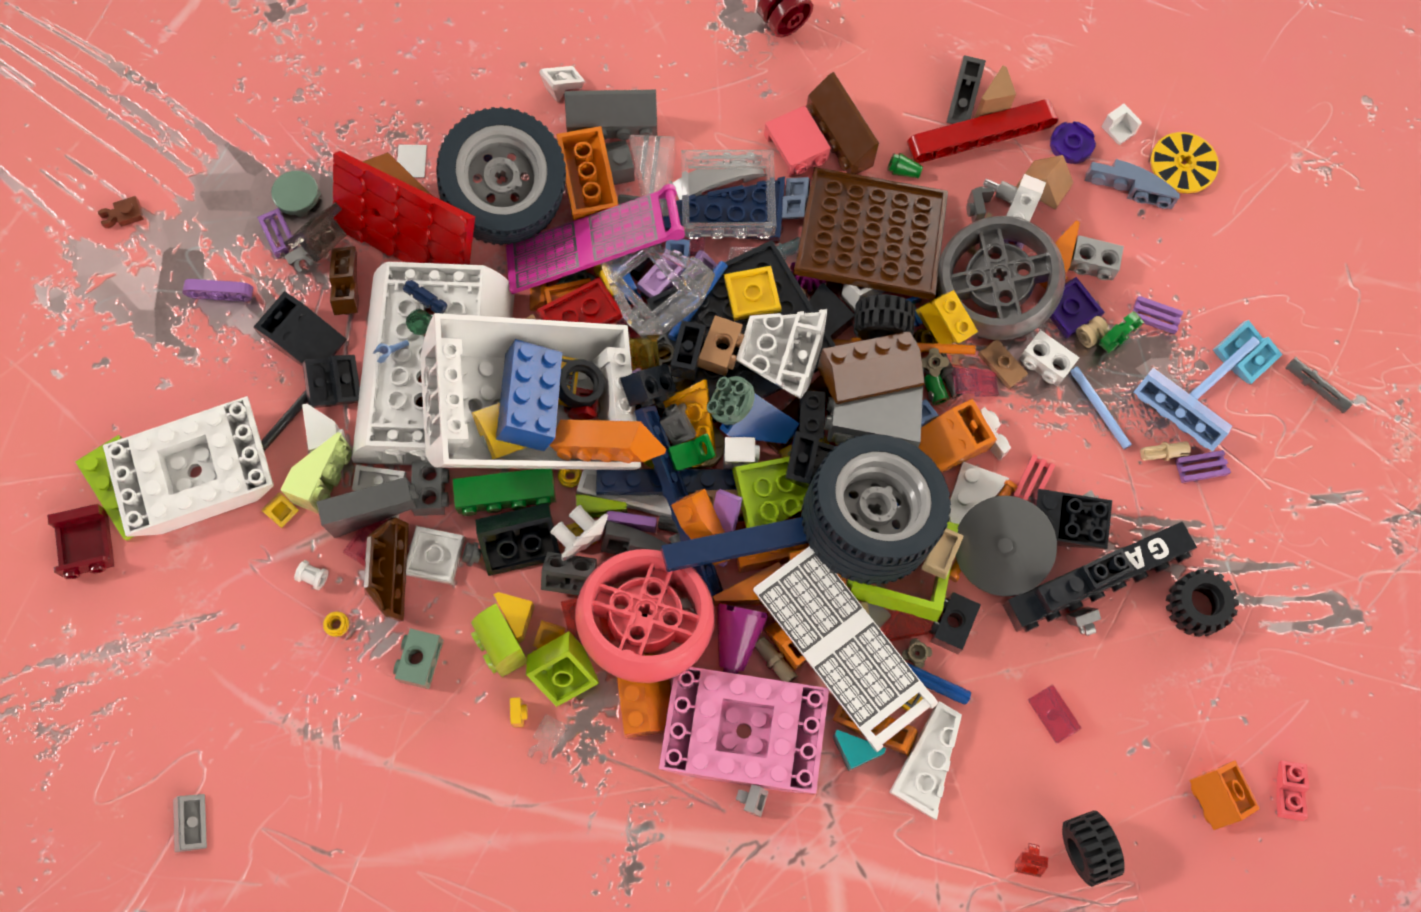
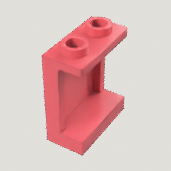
M805 105L765 123L764 136L768 142L771 140L774 142L788 166L787 173L789 177L795 174H803L807 169L815 165L821 166L829 159L831 147Z

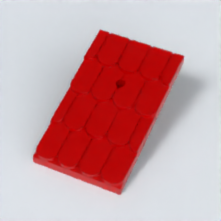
M342 151L333 153V227L360 243L365 242L387 256H394L403 262L470 265L475 216L434 197L388 152L365 161H360Z

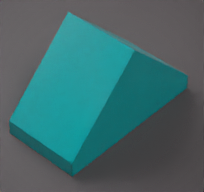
M840 730L834 732L833 740L848 771L882 756L886 751V748L883 747L876 752L866 740Z

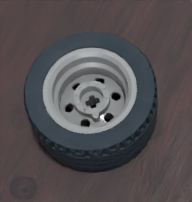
M503 107L477 110L474 114H468L466 118H462L459 123H456L454 128L449 130V134L444 137V142L441 143L436 167L440 200L475 216L473 237L478 241L488 242L491 245H509L530 238L545 229L559 209L566 182V163L564 162V154L561 153L562 148L558 145L554 134L548 131V127L526 112L522 113L518 109H505ZM514 154L516 156V160L512 161L508 159L507 155ZM485 155H491L493 159L486 162L483 158ZM527 173L529 180L523 181L520 176ZM475 175L482 179L480 183L473 181ZM505 177V182H502V184L497 183V178ZM513 194L519 197V200L513 202L510 199V195ZM494 195L496 199L493 203H489L486 198Z
M865 434L860 437L856 436L835 446L832 452H829L826 458H824L814 475L802 505L803 532L807 536L806 540L810 548L813 549L814 554L820 561L843 578L857 581L861 584L880 585L881 583L887 584L890 581L895 582L897 579L901 580L905 575L908 576L912 571H915L943 536L950 519L949 514L951 513L950 492L941 471L933 460L918 447L889 435Z

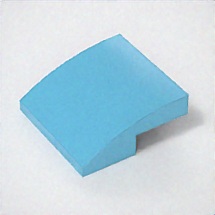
M1249 320L1241 323L1213 351L1224 363L1248 340L1256 337L1260 343L1231 369L1243 381L1252 384L1282 356V353L1269 337L1262 338Z

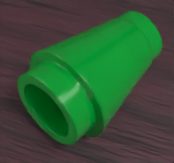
M893 153L887 171L892 172V175L918 179L923 166L901 153Z

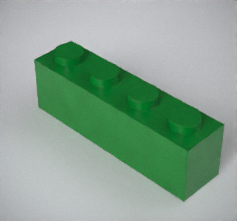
M531 469L453 479L455 508L458 514L463 516H473L480 511L498 513L504 508L519 510L529 505L549 503L550 506L551 503L556 502L552 469Z

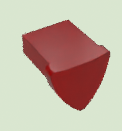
M576 387L575 395L587 397L593 390ZM598 400L590 407H571V410L568 411V418L573 420H597Z

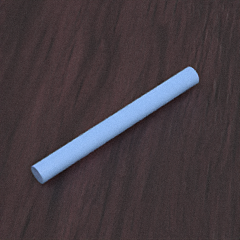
M1256 337L1248 340L1196 387L1190 395L1198 400L1260 343Z
M1078 366L1073 368L1070 373L1123 450L1132 445L1082 371Z

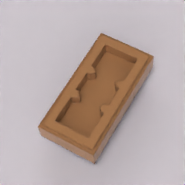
M999 340L993 341L978 354L1008 389H1011L1028 375V372Z

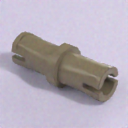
M765 636L757 641L755 648L767 662L766 666L769 669H773L782 681L792 682L797 677V674L784 660L785 656L783 653H778Z

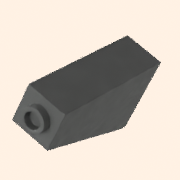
M404 477L317 501L321 525L334 538L346 535L416 508L415 499L418 498V492L415 484H411Z

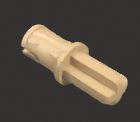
M1187 441L1169 444L1162 442L1158 446L1140 449L1141 459L1144 461L1154 459L1168 461L1170 458L1187 457L1191 452Z

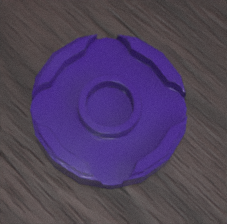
M1064 122L1055 128L1050 138V147L1055 156L1063 155L1066 163L1078 164L1090 158L1096 147L1095 136L1088 126L1080 122Z

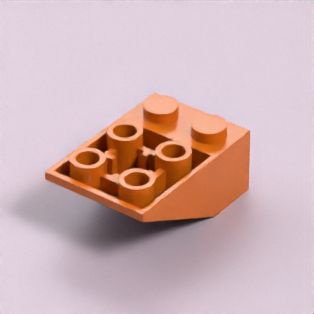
M972 398L921 427V441L918 448L929 456L941 473L990 450L997 441V438Z

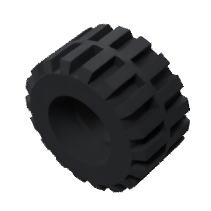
M886 294L871 295L859 299L855 305L854 334L862 340L909 331L913 336L915 305L905 298Z
M1198 569L1195 572L1192 571L1186 574L1170 587V594L1166 596V601L1170 602V604L1166 606V610L1171 611L1172 615L1169 618L1171 621L1176 620L1178 623L1176 627L1179 630L1185 628L1184 633L1188 635L1194 633L1195 637H1201L1203 635H1212L1231 624L1233 617L1237 615L1238 610L1235 607L1239 605V600L1234 599V596L1237 595L1236 589L1231 590L1230 586L1232 583L1229 580L1225 582L1223 580L1224 575L1220 573L1214 575L1213 570L1205 572L1204 569ZM1193 591L1201 592L1208 597L1212 606L1211 615H1204L1194 607L1192 602Z
M1093 810L1063 822L1062 835L1066 851L1076 872L1085 883L1093 887L1123 875L1125 864L1120 843L1108 821L1098 811Z

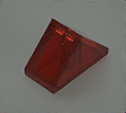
M896 610L882 632L890 642L927 635L931 627L930 624L913 614Z

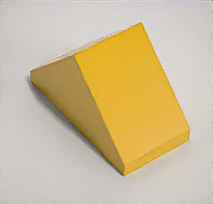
M500 592L493 594L519 643L524 641L535 607L533 602Z

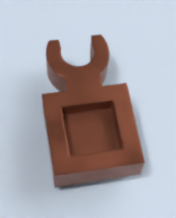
M136 196L114 202V209L104 208L98 211L101 218L108 217L107 220L101 221L104 228H111L116 222L121 226L144 220L141 206Z

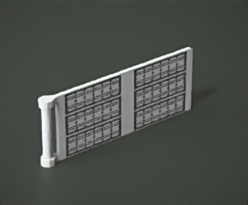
M809 546L754 587L753 591L853 720L872 748L878 752L883 748V744L929 707L933 709L938 705V702L840 577L826 567ZM919 692L923 698L919 703L877 736L873 734L871 729Z

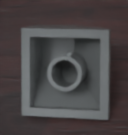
M626 140L605 144L614 185L635 181L634 165Z

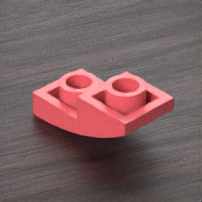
M1288 761L1279 762L1277 773L1278 817L1300 821L1308 818L1305 792L1309 790L1307 764Z

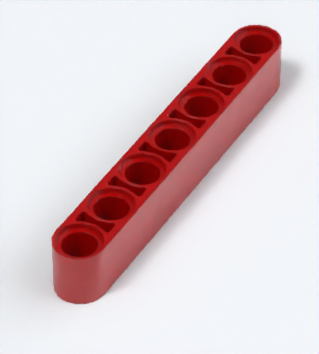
M1044 99L915 134L907 140V145L913 160L917 163H924L1045 130L1057 124L1059 119L1051 101Z

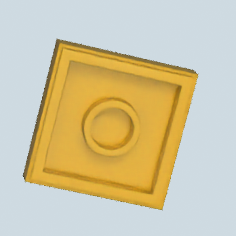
M771 266L724 274L734 321L747 319L754 315L781 312L782 308Z

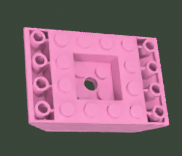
M690 667L683 673L673 677L659 769L695 778L746 786L753 784L765 789L784 792L816 794L829 689ZM742 724L748 725L751 729V735L745 739L740 738L736 733L737 727Z

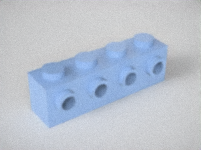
M1155 368L1151 369L1133 392L1141 401L1151 405L1161 416L1174 422L1181 431L1190 434L1200 445L1210 449L1212 452L1229 434L1232 425Z

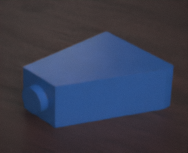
M755 394L753 406L743 420L733 425L722 424L719 429L730 437H750L759 441L786 444L795 435L800 423Z

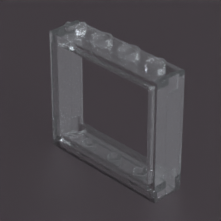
M681 150L682 226L685 232L684 237L690 239H698L700 237L721 239L724 236H734L735 238L743 239L748 236H757L764 239L775 236L774 150ZM688 169H765L767 222L689 223Z

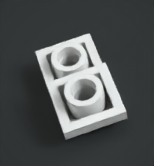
M983 407L980 412L997 438V441L990 450L1000 461L1009 452L1011 446L1005 436L996 432L1001 425L997 415Z

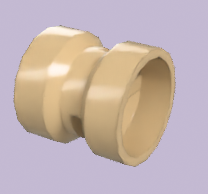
M1096 316L1089 321L1088 325L1084 324L1077 328L1076 335L1085 347L1090 348L1097 344V340L1102 339L1110 329L1103 318Z

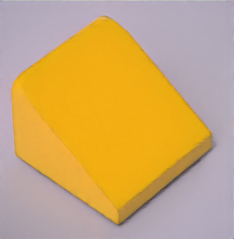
M277 493L261 511L282 528L299 510L281 493Z

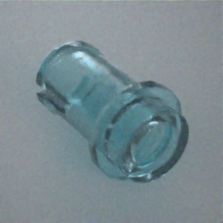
M796 237L783 244H776L784 260L788 256L798 253L800 237Z

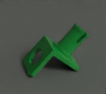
M707 433L692 441L668 448L675 471L702 464L716 456ZM702 442L707 447V454L703 451Z

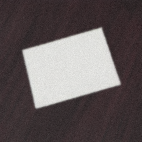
M398 145L397 161L413 177L425 176L427 145Z

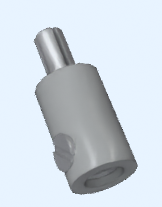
M985 179L983 183L984 187H994L995 197L1010 204L1018 190L1016 186L1005 181L998 184Z

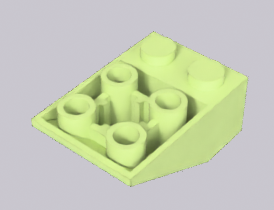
M337 432L291 468L281 491L294 505L319 514L317 501L331 498L330 494L333 487H336L341 480V471L344 465H347L352 457V448L342 434Z

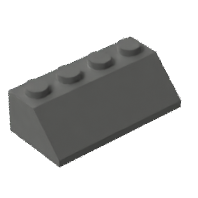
M656 89L564 91L567 132L601 126L604 140L614 138L621 140L629 138H657Z

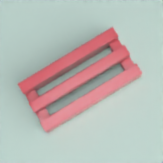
M1033 454L1017 485L1018 488L1012 496L1031 502L1028 498L1042 469L1045 468L1047 471L1038 489L1045 488L1055 464L1046 463L1047 460L1043 458L1040 460L1037 458V455ZM1035 463L1038 467L1024 496H1022L1020 492Z

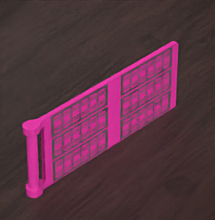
M673 184L664 185L657 192L538 233L525 240L506 245L509 291L511 294H515L667 240L678 241L683 239L685 232L680 224L675 199L677 194L676 187ZM660 199H666L671 222V228L667 232L665 231Z

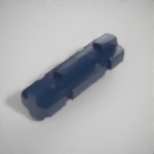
M406 281L403 286V291L409 296L413 295L415 300L427 308L431 307V310L435 313L443 314L448 306L446 302L441 299L438 300L437 296L422 286L419 287V284L415 281Z

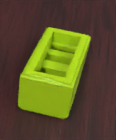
M576 494V506L581 505L592 518H600L607 514V511L627 513L626 502Z

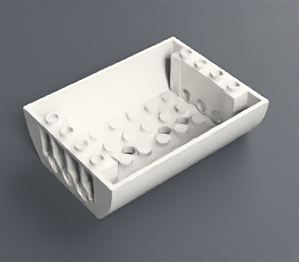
M386 262L377 268L372 282L352 451L353 463L412 465V462L428 461L425 450L423 407L417 406L416 400L422 397V383L418 382V379L421 375L420 357L425 338L423 332L428 328L434 314H426L427 307L415 300L413 295L409 296L403 291L406 281H415L419 284V287L422 286L437 296L438 300L441 299L446 302L448 306L443 314L513 318L515 294H511L509 291V281L504 276L484 265ZM408 340L409 346L391 353L385 362H377L378 358L383 355L380 352L373 354L379 344L384 343L390 346ZM468 402V407L472 412L480 410L476 402Z
M440 313L433 315L426 331L420 357L426 457L431 465L440 468L636 470L641 467V462H603L601 460L587 462L581 459L567 461L559 458L557 452L550 446L545 451L527 447L492 460L485 437L479 435L472 411L468 407V402L470 401L476 402L480 409L492 406L493 402L500 403L505 353L513 341L517 339L560 351L562 356L593 362L600 368L605 381L603 393L598 398L597 420L637 421L634 412L636 411L635 406H629L620 378L632 374L628 325ZM579 372L577 387L593 390L594 385L591 379L586 374ZM558 405L556 428L560 419L573 420L568 418V414L565 413L564 406Z

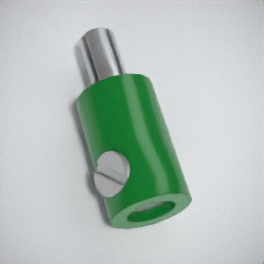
M924 368L926 374L924 384L932 404L936 406L947 402L950 398L941 376L933 377Z

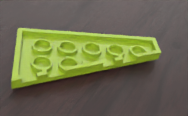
M790 457L732 468L738 496L742 498L741 508L746 528L784 521L802 510L803 500L808 489L785 479Z

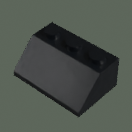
M549 503L475 520L476 534L488 576L542 564L545 561L547 552L560 553L557 538L551 534L554 523Z

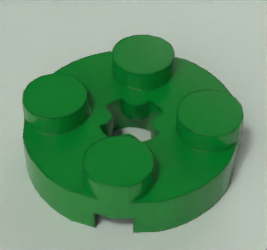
M1135 311L1123 318L1126 322L1123 321L1119 325L1116 324L1101 339L1099 345L1105 351L1111 353L1117 346L1123 345L1129 339L1128 335L1144 324V321Z

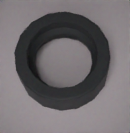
M575 359L566 363L561 369L559 399L567 406L572 408L590 407L602 395L605 387L604 376L600 368L593 362L585 359ZM571 372L584 373L591 379L594 389L589 396L580 397L569 390L566 385V379Z

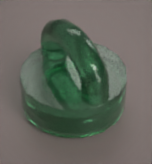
M415 309L406 318L407 328L416 335H423L426 333L433 316L429 315L425 310Z

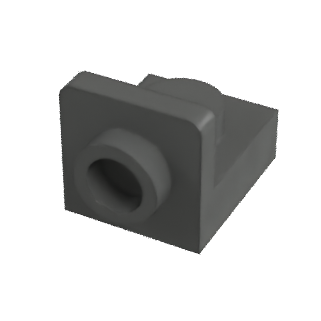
M685 403L680 405L672 404L666 407L660 419V423L673 446L696 436V431L685 413L687 408Z

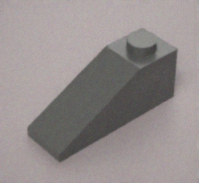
M963 56L946 123L955 124L971 119L986 60Z

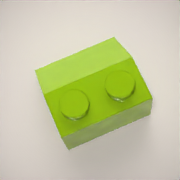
M569 631L527 655L526 675L556 707L599 684L597 675L584 647Z

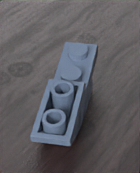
M1118 159L1115 160L1112 166L1092 162L1085 175V181L1092 182L1095 185L1114 187L1116 190L1129 191L1127 199L1135 200L1137 203L1156 205L1162 209H1172L1180 197V194L1160 177L1139 166Z

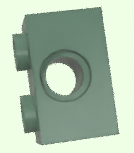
M410 628L408 635H404L401 643V649L403 650L401 659H397L394 666L393 674L396 675L395 679L400 683L429 689L444 641L441 636ZM423 653V659L420 663H411L414 654Z

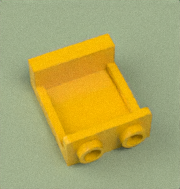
M954 290L934 298V300L916 309L926 329L932 332L935 344H952L953 342L958 344L978 332Z

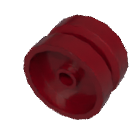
M760 0L757 5V13L765 23H768L769 28L776 37L782 38L796 32L805 24L813 12L814 5L811 0Z

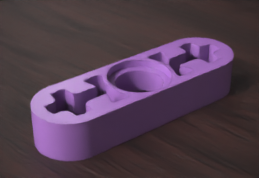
M186 279L182 293L187 297L195 299L247 302L252 300L253 286L244 282Z

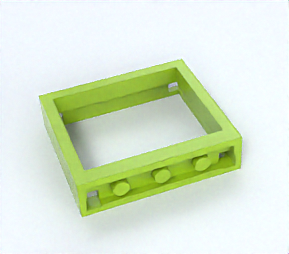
M948 522L947 529L958 533L959 524ZM950 570L946 579L935 576L931 601L866 583L861 584L849 579L847 580V587H850L851 593L858 601L868 602L869 604L937 622L943 611Z

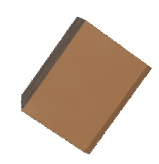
M1003 65L984 93L974 118L1011 108L1016 92L1006 66Z
M1063 155L1034 160L1025 173L1028 176L1046 182L1040 201L1055 210L1074 183ZM1021 180L1018 182L1016 186L1017 188L1019 187Z

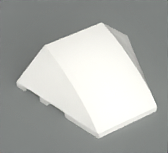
M827 309L819 310V312L804 313V311L791 315L777 313L750 316L744 333L745 336L736 358L737 362L801 399L810 386L822 347Z

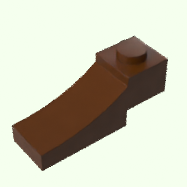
M356 247L332 248L329 280L331 283L330 303L334 315L358 313L359 295Z

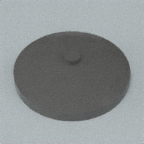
M1014 496L988 498L972 507L962 518L958 526V533L963 535L956 553L958 565L973 585L987 593L998 596H1014L1028 592L1047 577L1054 565L1057 553V540L1054 528L1044 512L1027 500Z

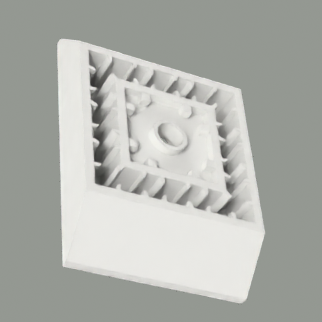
M247 396L103 445L127 537L159 535L256 502L274 486L251 404ZM200 466L202 468L201 474L198 477L192 478V469Z

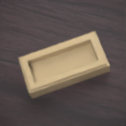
M946 528L943 536L927 556L922 570L946 579L963 535Z

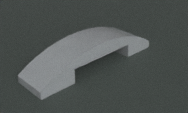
M743 155L705 165L673 182V185L676 187L678 199L682 200L687 199V196L691 195L701 196L702 192L741 179L745 183L763 177L765 173L757 155Z

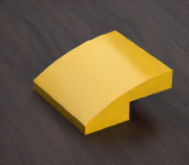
M500 403L472 412L480 436L485 437L492 460L527 448L496 440Z

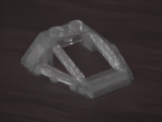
M656 244L601 263L625 322L639 335H660L668 332L702 305L715 278V273L701 260L695 257L688 258L683 256L680 251L675 249L671 251L663 248L661 244ZM648 257L678 289L675 294L653 311L648 308L622 279ZM663 258L686 269L681 273L682 279ZM624 295L637 309L634 311L631 309Z

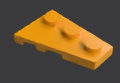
M702 380L670 397L663 404L666 408L672 404L680 405L685 403L687 407L685 413L696 431V436L685 442L692 441L707 433L716 455L712 415L707 411V404L710 401L707 380ZM702 442L703 451L707 454V447Z

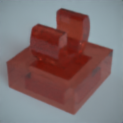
M1028 844V849L1025 848L1024 852H1021L1015 861L1014 872L1041 878L1048 868V857L1039 856L1040 845Z

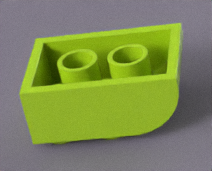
M496 603L479 613L472 620L471 624L475 631L471 635L480 650H486L487 654L483 655V658L493 674L498 672L501 677H504L527 664L524 652Z

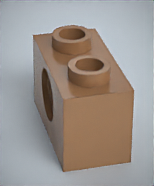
M715 315L699 356L698 367L723 376L727 375L728 369L733 370L737 358L734 353L737 347L740 348L745 336L742 334L743 325ZM726 344L729 348L721 350L717 345Z

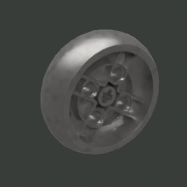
M993 216L967 225L951 238L940 257L936 288L938 296L954 290L960 301L972 298L981 308L996 312L997 318L985 317L973 312L962 303L978 330L974 334L975 336L992 340L1014 339L1036 330L1056 310L1065 288V267L1057 245L1041 228L1021 218ZM1003 239L1020 242L1031 248L1038 255L1029 257L1022 249L1004 243ZM980 244L981 249L971 258L965 272L953 274L955 265L960 257L973 246ZM997 253L1001 257L999 259H991L989 255ZM1025 269L1029 271V274L1022 276L1018 274V271ZM1001 275V278L1004 280L999 281V279L996 278V276ZM980 280L983 284L981 286H973L971 282ZM1048 281L1047 290L1040 302L1022 314L1020 306L1030 297L1035 284ZM1003 296H1008L1011 298V301L1003 303L999 299Z

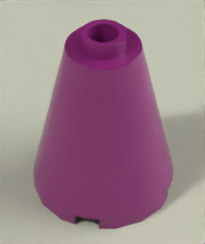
M719 603L718 651L719 666L724 667L723 672L738 674L739 671L745 670L766 623L768 613Z

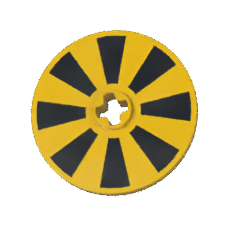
M1175 132L1161 138L1153 148L1150 158L1153 173L1179 193L1189 194L1204 190L1214 181L1219 169L1218 157L1213 147L1200 136L1187 132ZM1184 160L1188 162L1185 165L1181 163Z

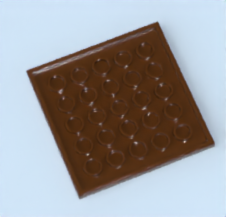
M814 167L793 275L934 300L948 191Z

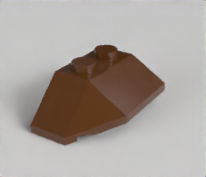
M393 517L367 537L364 592L385 617L400 622L404 621L409 523Z

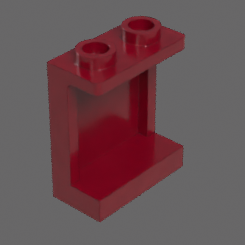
M94 504L47 515L48 525L55 528L59 566L54 567V573L64 579H76L83 573H102L106 570L105 568L114 567L109 517L104 507Z

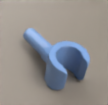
M405 340L390 346L381 343L376 347L373 354L377 352L382 353L383 355L378 358L377 362L383 363L391 353L409 346V342Z

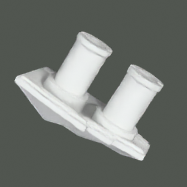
M579 505L569 514V517L584 530L581 536L576 537L562 521L551 530V534L566 547L562 553V561L572 558L579 551L587 549L593 542L601 539L607 523V514H604L598 520H594Z

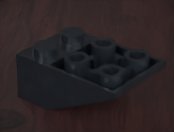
M285 291L253 327L264 341L301 366H303L302 362L304 359H324L334 356L347 341L344 336L306 305Z
M1037 489L1031 495V503L1043 511L1050 520L1055 531L1057 546L1108 549L1112 500Z

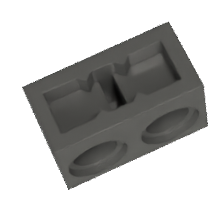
M429 461L412 462L411 484H415L418 492V498L415 499L416 508L411 509L415 516L445 515V507L449 506V494L445 492V483H449L450 478L449 469L434 467ZM429 473H437L433 480H425ZM429 496H436L434 503L425 504V500Z
M547 552L541 572V590L579 595L584 582L596 569L597 559L573 556L562 561V554Z

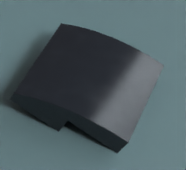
M334 355L324 359H304L302 365L308 405L313 408L358 403L360 386L355 355Z
M796 431L785 479L808 489L822 461L829 452H832L835 446L820 442L818 437Z

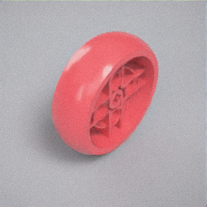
M637 549L625 551L607 559L588 576L577 599L575 622L584 649L602 669L623 680L637 683H653L673 678L697 662L712 637L715 614L710 591L702 577L693 567L667 572L661 551ZM635 577H646L630 580L621 585L618 589L611 587L614 584L626 579ZM670 584L679 589L688 598L695 614L683 610L681 601L676 592L670 587ZM655 591L658 595H651L648 592ZM624 605L626 608L618 609L615 606ZM593 615L607 619L612 635L620 643L619 648L611 644L600 633ZM672 621L675 623V625L670 626L665 624L664 622ZM640 635L642 639L635 640L631 636ZM672 641L682 644L678 648L664 654L644 656L645 653L656 652L667 647Z

